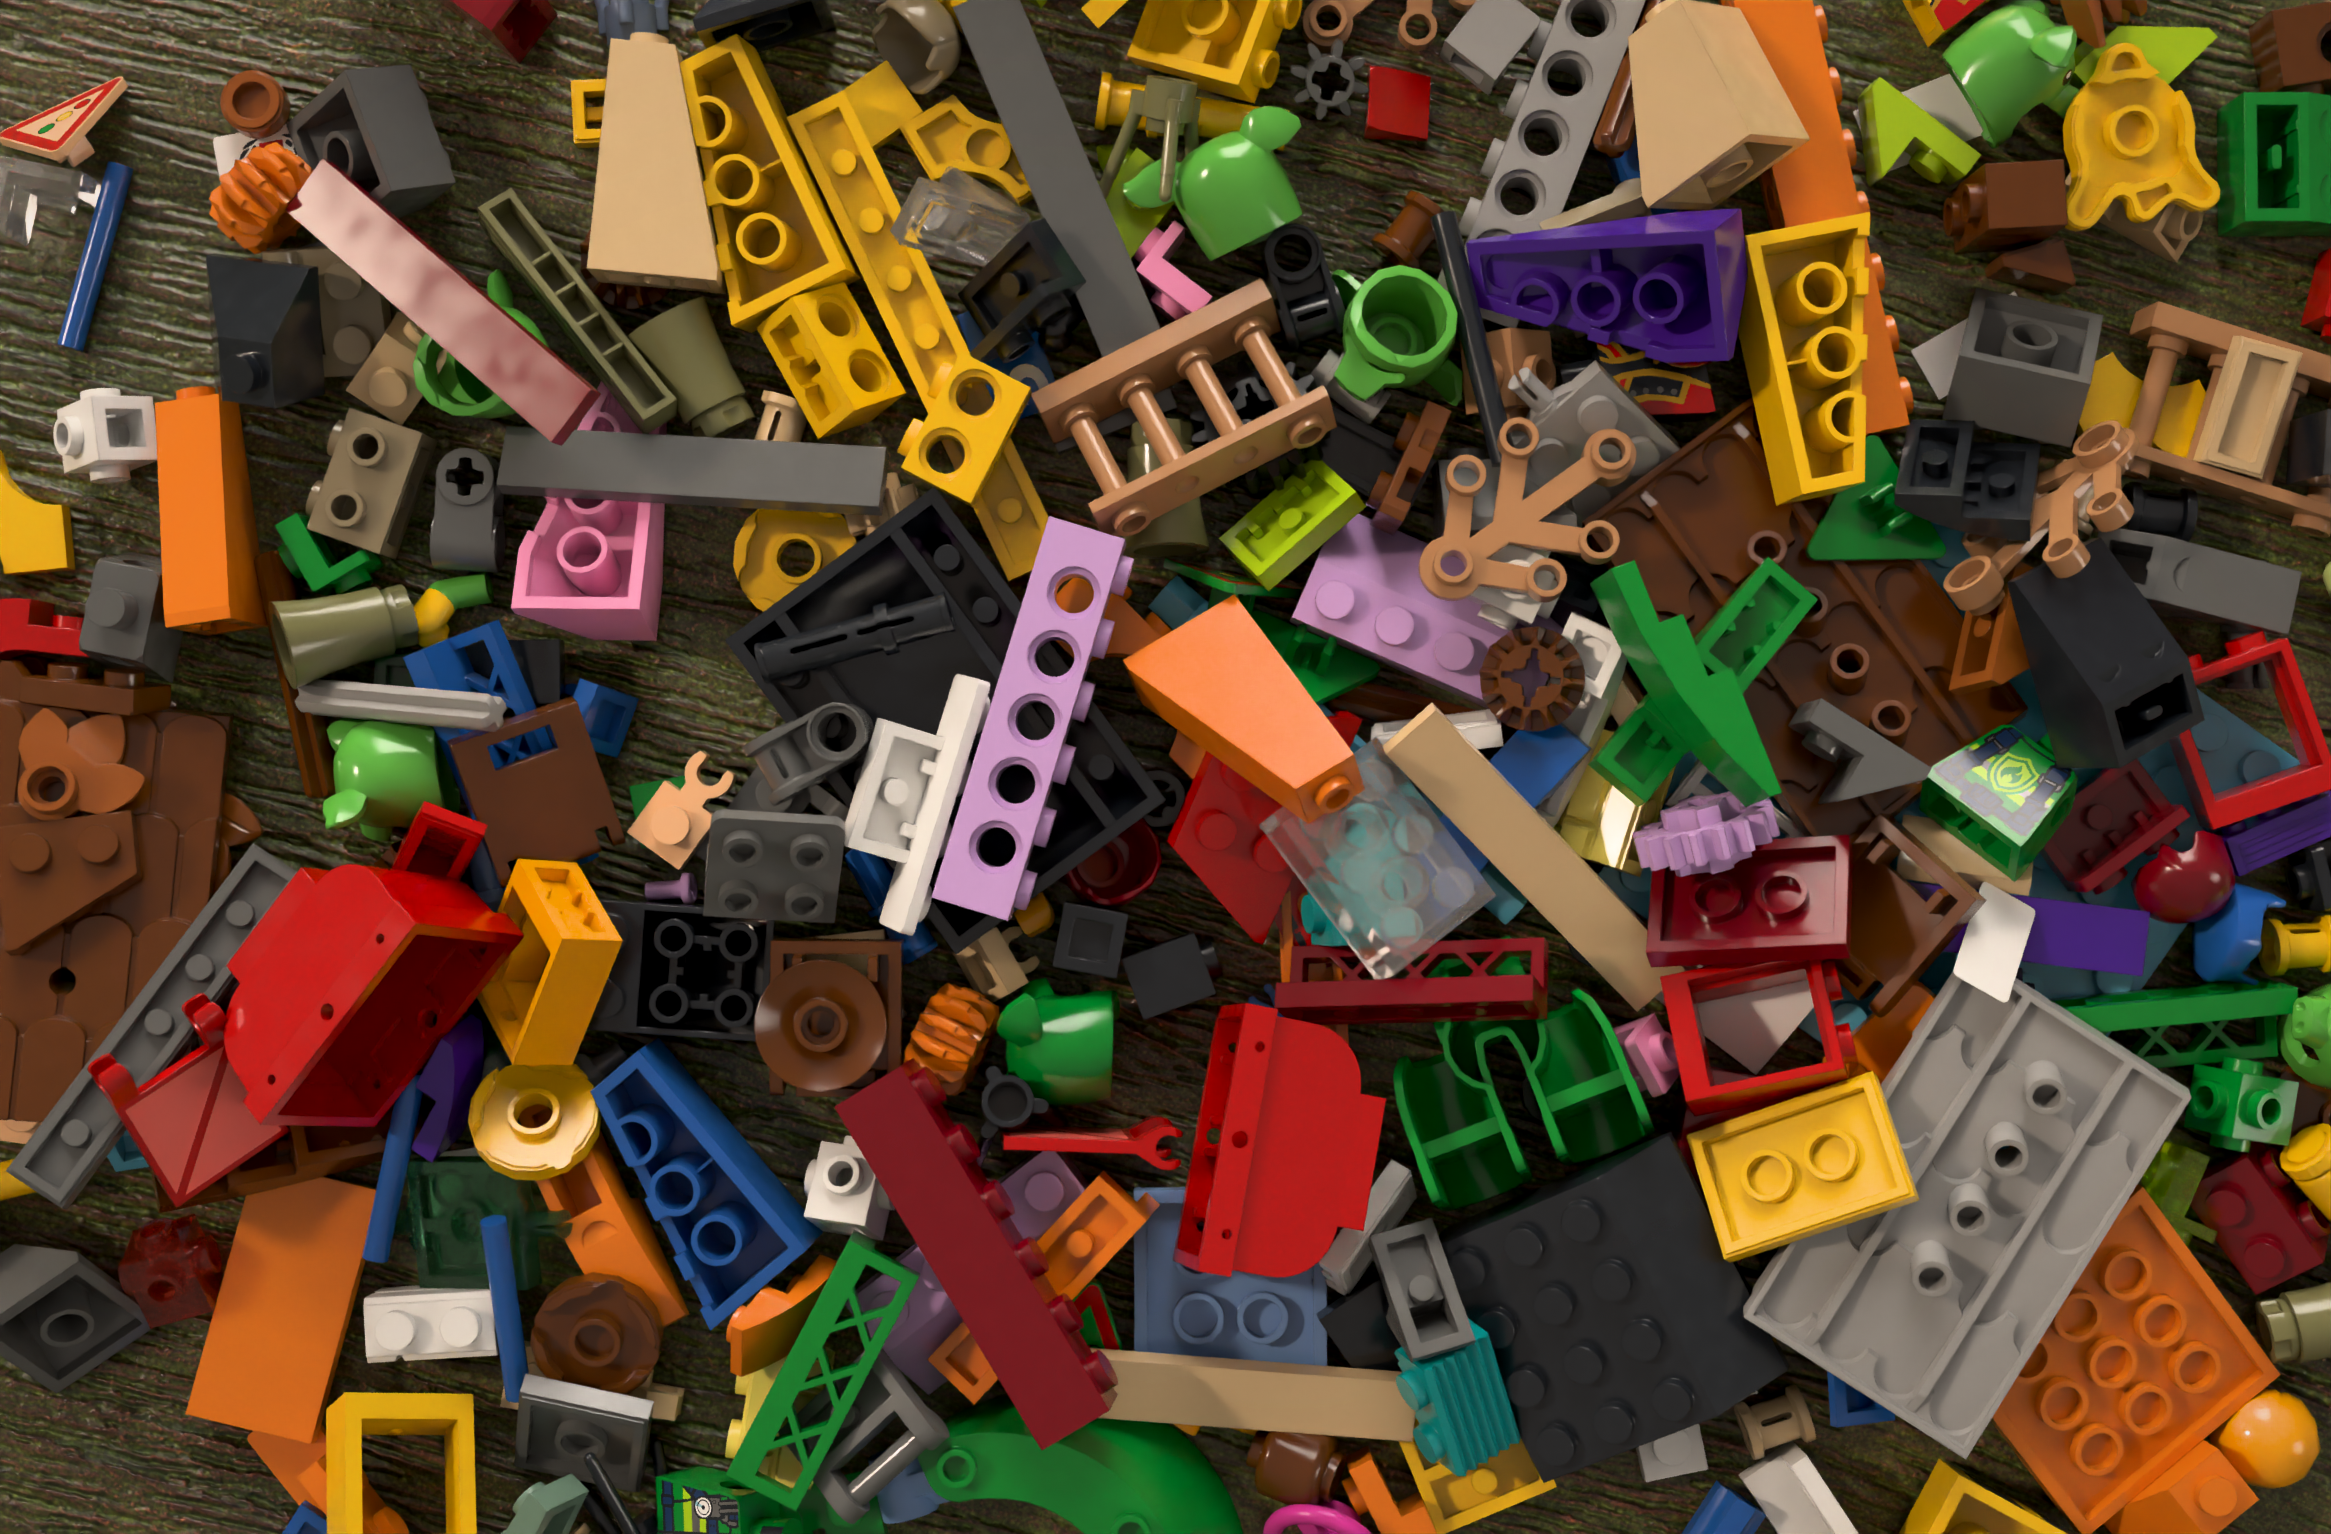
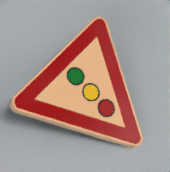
M123 77L112 79L0 132V142L3 146L57 160L59 163L67 159L70 165L75 167L95 153L85 135L126 90L128 84Z

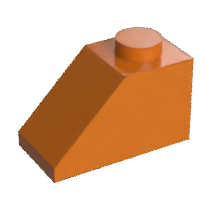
M2202 1440L2108 1519L2103 1526L2110 1534H2218L2260 1499L2221 1451L2205 1440Z

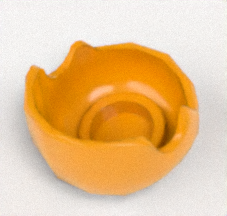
M2263 1389L2209 1434L2211 1445L2221 1451L2247 1484L2261 1488L2275 1489L2286 1487L2303 1479L2308 1474L2321 1449L2316 1421L2301 1399L2286 1392H2278L2276 1389Z

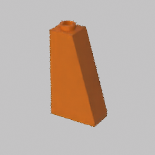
M197 386L179 389L176 391L177 400L155 403L165 627L206 636L268 627L254 566V559L257 555H260L239 403L222 401L220 394H216L215 387Z
M1235 594L1122 660L1137 697L1144 706L1307 824L1326 813L1329 814L1341 810L1354 796L1365 790L1353 752Z

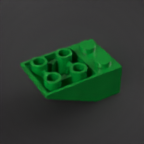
M2243 92L2217 110V183L2220 188L2218 237L2331 236V95L2313 92Z

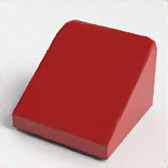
M1370 66L1367 74V87L1369 89L1368 93H1366L1364 138L1427 141L1431 76L1383 66Z

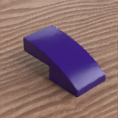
M470 1014L441 1038L415 1086L436 1101L411 1147L413 1151L431 1163L462 1136L468 1123L471 1098L481 1083L484 1061L482 1021L473 1014Z

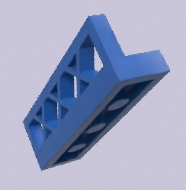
M499 619L403 657L417 688L486 693L491 696L501 697L506 706L514 710L516 716L537 709ZM484 640L494 663L490 680L474 672L465 651V646ZM433 726L473 820H476L447 740L475 730ZM545 727L516 736L515 739L510 738L487 747L494 768L553 748ZM482 839V843H483V845H484V847H485V850H486V852H487L485 843H484V841H483V839ZM596 853L575 862L578 865H582L599 857V854ZM517 859L508 862L512 871L514 869Z

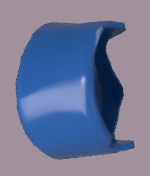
M2236 883L2223 909L2210 917L2194 923L2191 937L2194 971L2207 982L2231 981L2257 985L2258 980L2244 975L2243 972L2247 971L2250 961L2259 954L2262 948L2263 916L2267 908L2285 907L2286 901L2272 893Z

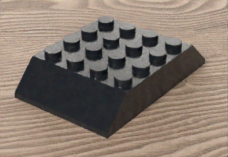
M934 486L725 641L785 723L795 721L823 705L834 702L854 704L864 709L871 717L874 728L877 718H881L936 735L956 674L989 682L990 690L988 697L991 705L1022 604ZM941 592L946 593L955 623L956 632L945 633L901 645L900 653L889 656L883 650L839 662L828 667H821L774 680L773 683L766 684L762 679L755 656L754 644L770 642L817 627L828 626L873 613V606L887 603L889 608L933 597ZM1050 642L1041 647L1037 655V665L1042 673L1057 677L1064 675L1070 670ZM1091 700L1084 722L1072 719L1065 744L1076 747V751L1065 785L1056 782L1052 784L1046 807L1057 810L1046 848L1034 845L1026 870L1038 874L1030 900L1166 801L1093 700ZM1043 703L1027 705L1022 709L1018 717V728L1021 734L1030 740H1040L1047 737L1055 724L1052 709ZM843 713L835 715L829 721L826 727V738L832 748L844 751L853 744L857 731L855 723L849 716ZM983 729L975 735L968 758L971 767ZM866 754L826 776V779L848 808H850ZM1023 765L1010 766L1003 771L999 778V791L1008 802L1013 804L1022 803L1028 800L1034 792V775ZM963 793L956 797L949 819L951 832ZM997 827L988 830L982 836L979 850L982 858L988 864L999 867L1006 865L1012 860L1016 851V844L1013 836L1007 830ZM944 855L937 859L929 884L932 893ZM885 858L893 870H895L897 861ZM932 898L927 913L929 919L956 955L1003 921V919Z

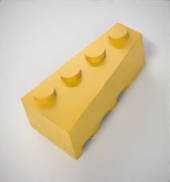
M735 34L680 62L695 144L700 149L705 174L703 185L707 205L712 209L718 244L716 245L720 270L724 272L730 302H727L731 325L752 333L757 330L756 327L793 296L842 282L849 285L863 278L786 118L788 116L756 48L738 34Z
M1870 212L1744 236L1748 276L1738 334L1776 506L1837 494L1865 482L1866 396L1862 395L1863 362L1867 360L1868 335L1863 334L1864 297L1869 292V268L1864 267L1865 238L1870 236Z

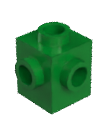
M2224 1056L2222 1068L2194 1064L2190 1087L2192 1098L2187 1105L2184 1127L2211 1133L2209 1145L2230 1150L2250 1152L2251 1141L2289 1146L2299 1082L2263 1075L2264 1063Z

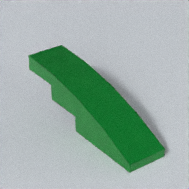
M1769 557L1764 559L1694 638L1708 676L1732 667L1743 694L1818 599ZM1647 693L1588 765L1639 807L1648 801L1684 754L1691 750Z
M1635 560L1611 568L1591 582V588L1620 649L1656 707L1697 759L1745 807L1782 793L1732 667L1708 676L1684 615L1681 614L1659 622Z

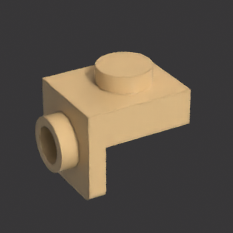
M397 312L383 336L351 380L346 391L402 426L423 396L416 387L413 363L419 342L425 335V332L404 313ZM445 349L438 353L436 363L438 374L446 362L447 351Z

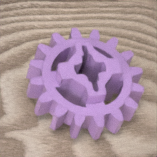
M1728 791L1715 795H1696L1679 800L1677 805L1660 811L1661 817L1658 818L1659 822L1645 824L1641 826L1640 831L1633 832V839L1642 869L1650 867L1651 871H1657L1670 866L1671 870H1675L1676 876L1683 877L1706 872L1714 874L1732 869L1738 861L1752 857L1751 852L1756 850V845L1773 842L1772 837L1779 836L1780 831L1770 799L1745 807Z

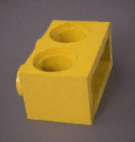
M845 282L791 297L756 327L818 439L872 421L906 394L904 387Z
M960 352L954 365L944 360L927 392L928 396L936 400L925 422L914 418L899 445L897 453L906 457L901 468L905 473L932 487L935 486L936 489L974 508L1031 397V387L963 352ZM973 382L985 383L995 393L992 407L986 413L978 416L966 414L958 405L961 390ZM944 439H952L959 442L965 451V458L960 468L948 474L936 472L929 463L931 448L937 442Z

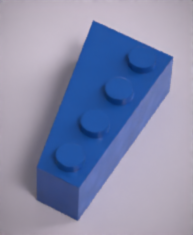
M660 1038L639 1049L590 1091L627 1166L634 1168L648 1196L644 1200L655 1222L660 1220L677 1254L673 1258L685 1281L690 1280L703 1306L700 1311L710 1331L803 1254L823 1233L821 1229L804 1217L805 1210Z

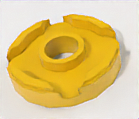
M757 509L746 519L735 540L733 567L742 591L756 608L764 612L857 544L858 540L857 537H853L850 534L846 519L840 513ZM796 541L809 544L815 554L812 569L800 577L788 576L782 570L780 564L784 548Z
M574 1063L572 1065H541L537 1067L509 1065L501 1071L497 1067L484 1077L470 1102L468 1124L477 1153L494 1171L515 1180L542 1181L568 1172L587 1157L600 1132L602 1114L590 1092L594 1089V1086L588 1080L587 1075ZM544 1105L553 1111L550 1120L538 1128H526L517 1123L521 1112L529 1106Z

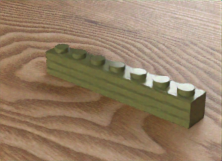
M509 188L479 206L480 226L642 434H649L677 416L676 397L659 379L519 200L514 190Z

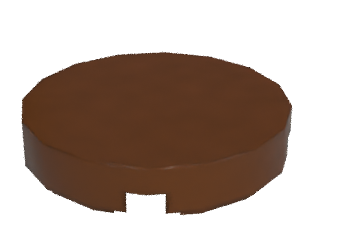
M592 1272L570 1277L549 1292L535 1316L530 1345L537 1367L546 1378L628 1395L644 1384L661 1354L664 1329L656 1305L640 1287L620 1276Z

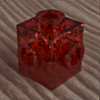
M195 1214L173 1220L169 1218L154 1219L145 1223L139 1229L133 1230L124 1257L119 1261L118 1265L121 1286L128 1296H135L150 1329L212 1312L223 1278L221 1254L218 1244L212 1235L205 1236Z

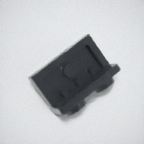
M1045 218L1027 223L957 294L985 336L970 352L971 357L983 363L1000 357L1003 363H1008L1027 352L1035 344V340L1031 335L1038 328H1045L1066 315L1072 308L1068 299L1087 282Z

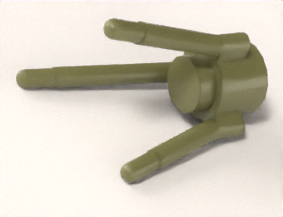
M1147 75L1144 91L1132 89L1129 111L1099 183L1105 199L1108 197L1114 180L1119 173L1142 116L1147 117L1146 130L1164 133L1159 198L1163 202L1171 199L1178 135L1184 134L1185 157L1188 153L1199 147L1198 118L1201 99L1196 98L1197 83L1170 77Z

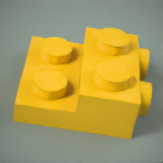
M1147 0L1127 57L1135 65L1190 79L1198 84L1197 87L1199 89L1255 104L1260 88H1271L1277 78L1280 56L1275 51L1283 28L1291 30L1297 24L1302 10V0Z

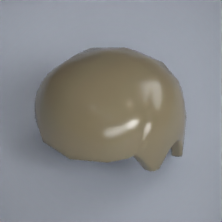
M887 0L876 9L878 15L884 12L885 14L880 23L872 30L873 42L883 61L887 60L908 90L915 94L925 95L953 74L961 57V39L955 19L942 3L937 0Z

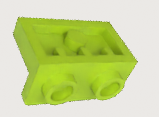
M1322 460L1307 461L1304 464L1307 477L1302 480L1292 474L1284 481L1283 490L1277 491L1275 489L1219 538L1243 572L1250 578H1255L1267 591L1276 586L1366 507L1357 492Z

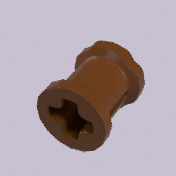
M1410 190L1404 197L1406 206L1384 234L1376 233L1370 243L1393 266L1402 265L1421 269L1419 260L1435 241L1430 218L1444 211L1423 194Z

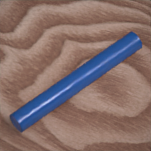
M110 161L107 163L57 345L81 352L84 351L134 169Z
M421 1070L418 1071L394 1102L362 1258L368 1261L383 1263L387 1262L389 1258L423 1092L415 1087L423 1073Z
M491 1215L480 1221L505 1396L508 1402L519 1403V1392L525 1374H529L507 1218L503 1215Z

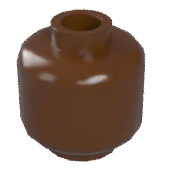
M1258 1430L1252 1440L1246 1465L1256 1469L1255 1487L1261 1495L1287 1505H1318L1321 1501L1330 1503L1336 1494L1345 1468L1346 1454L1339 1452L1336 1436Z

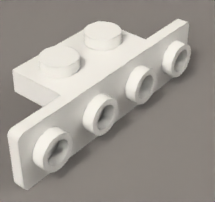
M960 674L955 675L936 735L877 718L845 821L844 846L897 861L879 922L899 933L912 936L917 923L925 918L930 908L932 889L929 884L937 859H940L945 854L951 835L949 819L956 797L960 796L965 790L971 770V763L968 758L975 735L984 728L989 712L990 699L988 693L990 683Z

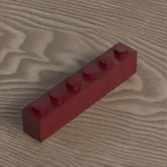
M912 1058L848 1097L834 1108L1040 1449L1044 1450L1110 1411L1118 1395L1114 1390V1387L1118 1385L1116 1373L1109 1360L1100 1350L1091 1352L1079 1330L1084 1328V1324L1073 1301L1065 1293L1058 1296L1044 1273L1049 1271V1264L1037 1242L1030 1236L1025 1239L1022 1238L1010 1216L1015 1214V1209L1006 1190L997 1180L994 1179L989 1182L976 1162V1159L981 1157V1154L972 1134L962 1123L955 1126L941 1103L946 1101V1094L940 1081L929 1067L925 1066L920 1069L915 1059Z

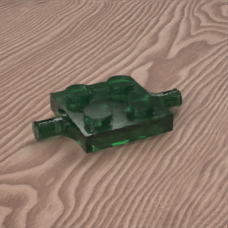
M420 1156L410 1160L408 1164L409 1197L406 1210L398 1211L394 1235H407L409 1237V1242L416 1255L420 1288L490 1289L480 1221L491 1215H503L507 1218L517 1290H528L542 1283L538 1249L539 1237L567 1238L571 1233L573 1223H563L572 1219L570 1212L567 1210L537 1211L533 1201L531 1180H515L496 1172L481 1156H439L432 1163Z

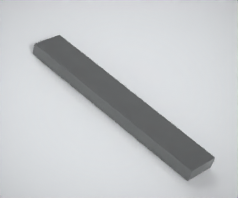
M968 0L954 6L955 16L1042 218L1046 219L1087 281L1075 293V296L1102 358L1160 329L1020 0Z
M506 426L496 485L502 494L882 516L890 456L886 447L587 430H574L566 442L560 446L550 442L533 427Z
M254 843L250 846L7 1168L6 1172L65 1210L69 1208L126 1131L112 1105L89 1074L88 1066L102 1055L109 1053L116 1059L117 1063L122 1064L128 1070L138 1088L175 1064L198 1035L183 1013L182 1005L199 993L207 995L210 1002H214L218 1006L221 1004L238 981L226 965L297 873L295 870Z

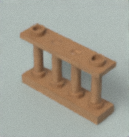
M1261 278L1031 393V397L1053 443L1056 444L1068 437H1074L1104 496L1088 503L1100 532L1116 537L1137 534L1145 529L1151 520L1294 448L1302 449L1312 446L1321 440L1326 432L1337 427L1330 397L1325 387L1322 385L1302 396L1272 345L1269 336L1281 331L1273 298ZM1239 351H1247L1278 406L1277 409L1243 425L1211 367L1213 364ZM1183 379L1190 381L1220 435L1219 438L1187 454L1182 449L1154 397L1156 393ZM1126 408H1131L1162 466L1127 484L1097 427V423Z
M2159 301L2136 311L2128 336L2148 342L2147 350L2152 352L2129 426V429L2139 439V449L2134 456L2132 465L2121 476L2136 480H2148L2150 474L2291 519L2290 528L2297 532L2315 537H2330L2331 488L2309 487L2306 497L2272 486L2298 398L2305 397L2307 393L2329 399L2327 407L2331 409V356ZM2233 336H2243L2303 353L2262 479L2240 476L2212 467L2211 465L2193 461ZM2187 354L2209 361L2207 369L2212 371V375L2187 457L2184 458L2152 448L2151 445L2177 360L2184 359Z

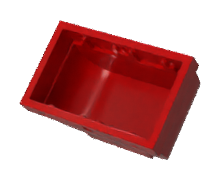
M345 864L332 870L301 867L226 965L240 983L230 1000L226 1012L224 1044L232 1068L248 1091L243 1103L260 1125L375 1127L433 1054L441 1038L451 1031L525 935L506 913L493 912L474 890L455 878L357 864ZM436 1014V1015H437V1023H436V1025L434 1026V1024H433V1017H434V1015Z
M1249 1003L1218 1006L1172 1261L1199 1272L1231 1277L1232 1270L1277 1278L1289 1277L1307 1271L1325 1256L1334 1241L1337 1227L1364 1231L1386 1098L1361 1094V1072L1356 1056L1347 1042L1331 1029L1315 1023L1277 1016L1278 1009ZM1231 1043L1235 1044L1236 1046L1234 1052H1230L1229 1045ZM1212 1128H1216L1220 1132L1219 1141L1215 1144H1211L1207 1140V1132ZM1202 1221L1204 1228L1199 1231L1197 1224Z

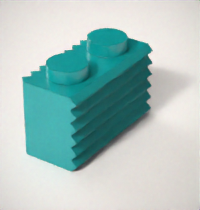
M1470 1319L1468 1320L1476 1340L1473 1345L1411 1363L1402 1347L1394 1352L1399 1360L1398 1365L1403 1371L1396 1377L1398 1390L1408 1406L1416 1412L1415 1417L1420 1423L1413 1429L1415 1442L1429 1462L1433 1464L1440 1462L1456 1476H1466L1468 1470L1477 1469L1478 1463H1487L1489 1457L1498 1456L1499 1450H1508L1510 1444H1517L1520 1441V1434L1489 1334Z

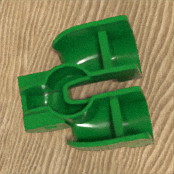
M1508 935L1500 939H1510L1511 936ZM1508 957L1489 976L1527 974L1520 957ZM1487 958L1471 959L1480 966ZM1447 959L1442 961L1426 978L1469 977L1473 971L1461 959ZM1578 988L1571 991L1570 994L1573 1001L1561 1008L1548 1012L1547 1019L1433 1022L1444 1053L1412 1063L1407 1055L1398 1058L1393 1074L1396 1104L1432 1203L1442 1211H1452L1468 1207L1509 1192L1533 1178L1521 1144L1514 1134L1505 1113L1484 1050L1509 1039L1520 1056L1540 1107L1544 1124L1556 1154L1563 1165L1579 1164L1607 1155L1634 1144L1655 1131L1611 1024L1590 995Z

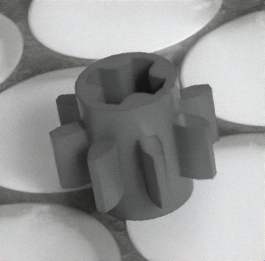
M1338 38L1333 42L1331 52L1320 53L1313 43H1308L1307 50L1312 59L1306 67L1301 65H1291L1290 72L1296 77L1304 78L1305 87L1299 89L1294 94V100L1296 103L1312 97L1317 102L1315 116L1319 120H1322L1326 115L1327 106L1338 105L1346 116L1351 115V108L1346 100L1352 92L1368 93L1369 88L1361 81L1355 80L1353 71L1361 68L1366 61L1362 56H1355L1346 62L1341 57L1343 41ZM1329 62L1337 63V72L1346 81L1343 87L1333 86L1329 96L1321 95V87L1318 82L1312 79L1315 71L1325 72Z

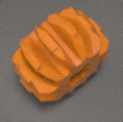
M277 142L266 145L264 148L260 146L254 147L248 156L241 161L235 159L234 167L228 173L220 175L221 185L214 189L209 197L212 203L209 215L218 223L217 227L231 241L235 240L244 249H248L254 254L261 253L268 248L277 249L284 239L290 235L296 237L297 229L302 225L285 209L314 170L300 156H296L291 150L285 149Z
M950 983L945 984L939 988L936 995L930 997L924 1012L919 1015L916 1027L910 1033V1042L904 1050L905 1059L903 1064L914 1058L920 1069L927 1066L933 1071L940 1081L945 1094L956 1096L963 1092L967 1084L973 1081L977 1070L983 1065L984 1058L992 1046L991 1042L997 1032V1022L1000 1017L999 1006L987 1000L985 995L965 986L962 988Z

